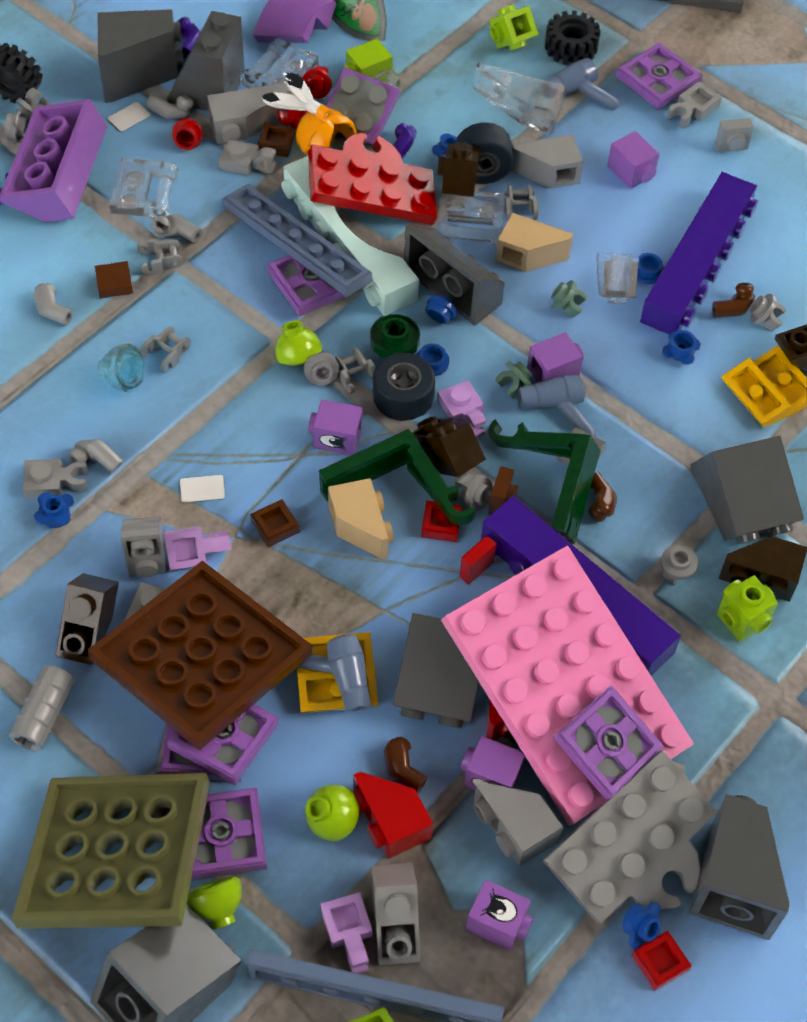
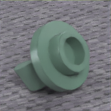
M573 280L566 284L561 282L551 295V299L554 300L552 308L557 311L563 308V311L568 316L574 318L582 311L576 304L580 305L587 299V295L583 291L576 289L577 283Z
M511 361L507 362L506 365L511 370L501 372L495 379L501 387L508 381H513L512 387L506 391L512 399L517 398L518 389L523 387V384L526 386L533 385L529 380L534 375L520 361L515 365Z

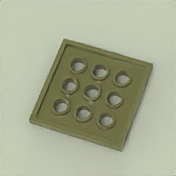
M207 773L51 778L12 916V921L16 928L182 926L210 786ZM161 808H171L166 816L152 818ZM122 809H132L125 818L113 819ZM84 810H92L87 818L80 821L74 820ZM153 843H164L159 851L153 854L144 853ZM113 844H123V847L117 853L112 855L104 854ZM74 845H83L77 854L65 856V853L72 849ZM106 879L115 880L109 889L101 892L95 891L96 887L101 885ZM145 879H156L153 886L143 891L136 890L137 886ZM66 880H74L73 885L68 890L55 892L56 888Z

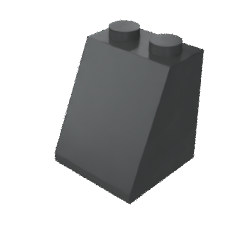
M172 9L98 12V60L105 103L114 102L178 77V65L184 64L182 46H176V41H181L180 22H174Z
M216 11L210 12L169 93L168 103H177V98L185 95L193 100L192 108L208 111L207 95L238 90L245 75L242 20L240 16Z
M781 435L716 450L690 464L724 541L737 538L738 544L760 539L759 532L771 530L772 536L793 531L792 524L804 520Z
M412 613L393 706L402 708L401 716L423 720L424 714L428 713L440 716L439 724L462 728L463 721L470 723L472 721L480 683L448 633L441 618Z
M726 794L710 827L700 867L699 880L694 891L689 914L770 940L787 915L790 904L768 809L766 806L757 804L750 797Z
M186 904L182 926H147L108 952L90 1003L108 1022H192L231 985L242 960L236 955L234 949L228 943L223 942L207 925L205 919L199 917Z

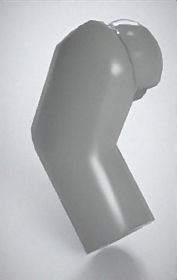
M153 94L149 97L146 104L148 109L167 120L187 118L193 112L191 109L193 100L185 95L179 96L177 103H168Z
M177 214L158 216L152 222L153 231L163 238L183 236L190 242L197 243L203 233L201 228Z
M50 283L39 284L33 293L38 313L43 317L68 325L72 319L73 310L56 303L54 292H57L54 285Z
M99 439L80 440L75 444V448L69 452V457L73 463H86L87 460H98L111 473L115 472L124 461L106 443Z

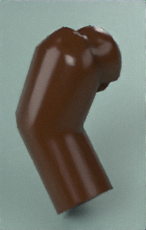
M747 282L739 283L736 286V294L733 295L731 300L714 301L712 304L713 317H731L745 314L755 301V294H753L754 286Z
M596 472L594 473L590 488L596 496L595 503L589 506L588 512L596 522H603L607 516L611 517L614 514L617 496L603 476Z
M396 737L389 740L384 749L388 775L404 786L415 789L418 794L424 787L428 777L410 766L408 750L411 749L409 741L404 737Z

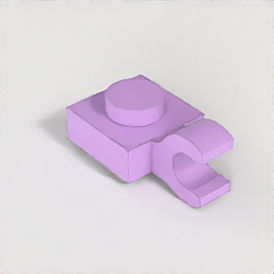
M469 380L437 391V401L448 418L469 422L476 438L485 435V430L482 427L486 423L483 415L484 404Z
M201 526L164 532L170 571L194 567L201 561L207 564L206 553L231 550L227 531H218L202 536Z
M361 893L321 903L320 910L332 949L345 946L351 972L361 974L369 971L367 965L369 961L362 940L372 937V928Z

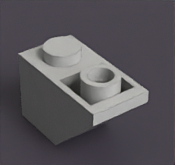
M572 134L512 144V172L549 189L580 184L583 159Z
M161 516L124 519L121 539L129 577L139 576L147 578L156 574L167 573L165 539Z
M485 782L476 786L473 809L477 817L484 825L490 824L497 834L496 842L500 850L506 857L512 856L519 866L559 842L563 826L540 794Z
M400 863L371 866L378 965L421 962L417 882L413 864Z

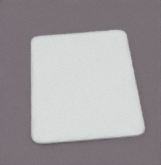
M135 102L109 116L107 119L122 132L151 116V114L140 103Z
M223 475L180 479L182 502L225 498Z

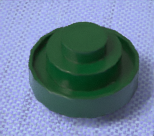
M388 314L380 317L373 323L370 329V345L381 358H386L396 353L414 354L420 345V329L416 322L407 316Z

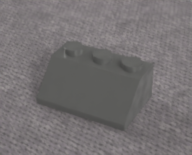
M413 223L405 226L404 261L419 278L421 285L434 295L444 294L450 297L455 302L457 312L474 326L502 305L505 282L496 273L487 270L472 255L463 252L448 237L442 236L433 228Z

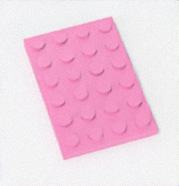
M568 545L441 619L568 826L575 824L599 808L606 800L553 737L610 685L616 689L664 745L662 750L670 759L694 744Z

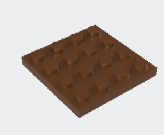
M201 561L90 647L88 654L91 661L200 751L312 655V644L204 561Z

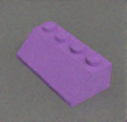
M91 99L35 107L0 193L1 203L44 222L74 219L107 129V125Z

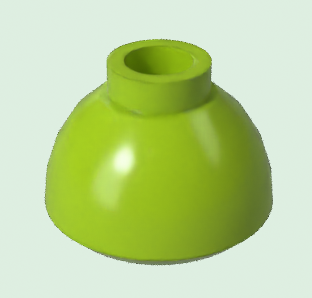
M299 320L289 321L282 326L283 332L278 337L275 345L276 360L288 366L305 364L309 357L322 351L320 339L312 330L303 327L302 322Z
M329 784L320 787L312 793L306 803V822L316 836L326 841L333 842L346 838L354 830L359 818V804L354 793L346 786L339 784Z
M229 876L198 886L188 892L186 904L199 917L209 922L212 930L230 925L235 922L233 913H235L242 896L240 878Z

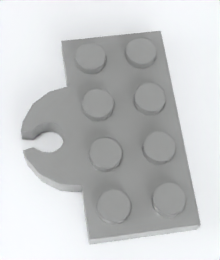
M662 750L542 861L597 924L604 922L628 898L646 907L651 902H656L660 905L661 910L675 908L682 903L678 897L669 895L664 891L662 879L667 872H675L681 879L682 888L688 893H694L699 880L700 864L698 853L689 839L718 812Z

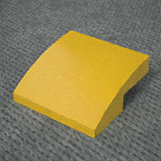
M778 345L755 361H752L749 357L721 376L723 382L763 428L780 422L807 407V377L798 367L790 363Z
M371 632L349 634L357 636L362 648L371 707L378 706ZM339 635L306 637L304 639L312 644L313 655L328 657L327 643ZM297 668L301 713L345 709L341 696L342 693L339 691L333 674Z

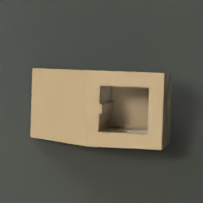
M512 213L498 238L495 261L524 272L566 261L570 256L573 234Z
M371 478L329 486L328 507L336 536L379 559L388 558V544L394 542L393 531L390 522L383 521L381 514L385 511L383 497L380 491H374Z

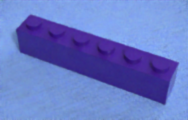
M721 172L645 299L640 318L641 323L666 334L681 330L683 326L689 327L696 312V309L693 307L696 303L700 305L703 303L709 286H707L708 281L715 282L722 266L719 262L721 259L725 261L728 259L734 246V242L731 241L733 238H740L746 225L745 217L751 218L757 207L758 200L754 199L757 185Z
M512 496L483 521L481 539L488 536L497 543L495 556L498 555L509 564L510 569L515 575L568 545L651 676L675 654L681 638L677 631L516 497Z

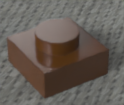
M500 466L491 493L488 515L494 513L512 496L516 497L518 485L512 484L513 469Z

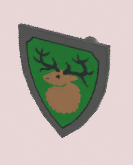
M334 0L336 6L332 20L343 31L367 41L377 38L379 41H385L387 19L383 0Z

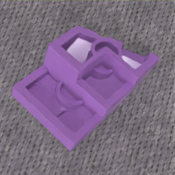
M269 0L261 13L253 36L258 42L308 43L312 29L328 30L336 2L334 0Z

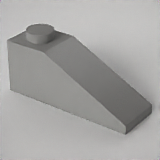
M286 83L207 95L209 120L216 144L227 143L228 139L236 141L246 140L262 131L264 123L274 124L279 121L277 111H287V109L267 105L262 101V96L271 92L292 94Z

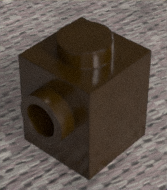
M468 143L448 144L445 156L440 155L438 161L437 175H443L442 194L474 197L480 148H473Z

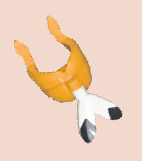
M291 72L286 75V85L292 94L271 92L262 96V101L271 107L308 111L300 120L296 132V142L301 151L308 155L312 144L329 148L330 142L337 132H341L346 139L357 134L354 123L348 117L315 101L305 81L295 73Z

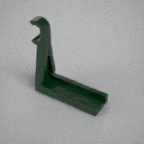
M494 419L489 426L488 432L490 438L497 446L570 459L551 527L555 531L560 532L561 536L575 545L601 452L591 435L528 432L523 422L517 426L518 431L515 435L503 436L499 435L502 428Z
M409 429L319 470L320 492L325 500L328 501L329 486L369 478L372 481L408 464L407 470L435 501L452 524L459 526L467 525L475 517V508L468 507L465 511H457L450 501L457 500L459 486L449 488L446 486Z

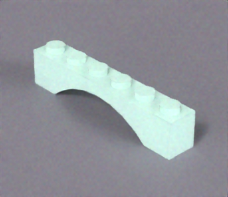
M308 156L283 166L284 181H282V189L286 197L293 199L297 204L303 219L309 220L312 223L317 234L372 272L373 282L362 288L370 305L376 306L382 315L385 316L417 302L419 278L402 257L385 253L355 236L343 223L336 212L335 206L310 201Z

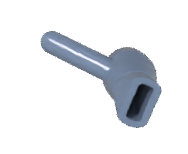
M590 58L571 63L554 76L545 80L541 88L542 96L548 102L562 95L580 90L611 110H615L619 106L617 98L592 84L598 79V70Z
M579 375L557 376L518 389L517 401L520 410L535 409L537 407H558L574 427L596 437L594 428L574 406L584 401L586 392L584 382Z
M345 634L334 637L327 643L328 657L312 654L297 667L333 674L339 691L342 693L341 696L346 711H359L371 707L367 688L365 659L357 636Z

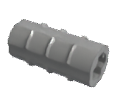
M51 665L42 667L36 681L32 683L33 687L28 697L24 699L25 703L20 713L15 717L16 721L9 733V737L14 743L33 751H40L48 735L52 733L51 729L56 719L60 716L59 713L65 701L68 700V694L75 682L71 674Z

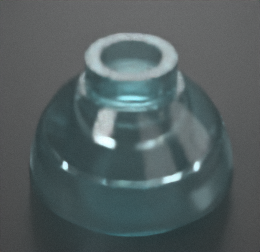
M128 343L120 344L111 348L103 359L100 360L98 372L112 388L121 392H132L143 381L145 374L144 359L141 352L134 345Z

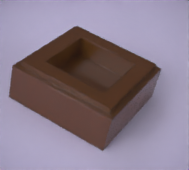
M264 123L258 141L259 150L269 147L276 150L275 156L289 157L295 137V127Z
M128 261L95 266L100 298L133 294Z
M283 499L250 514L252 524L267 547H271L300 533V525Z

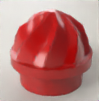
M183 118L178 120L172 129L174 143L183 150L196 148L203 140V130L197 123V120Z

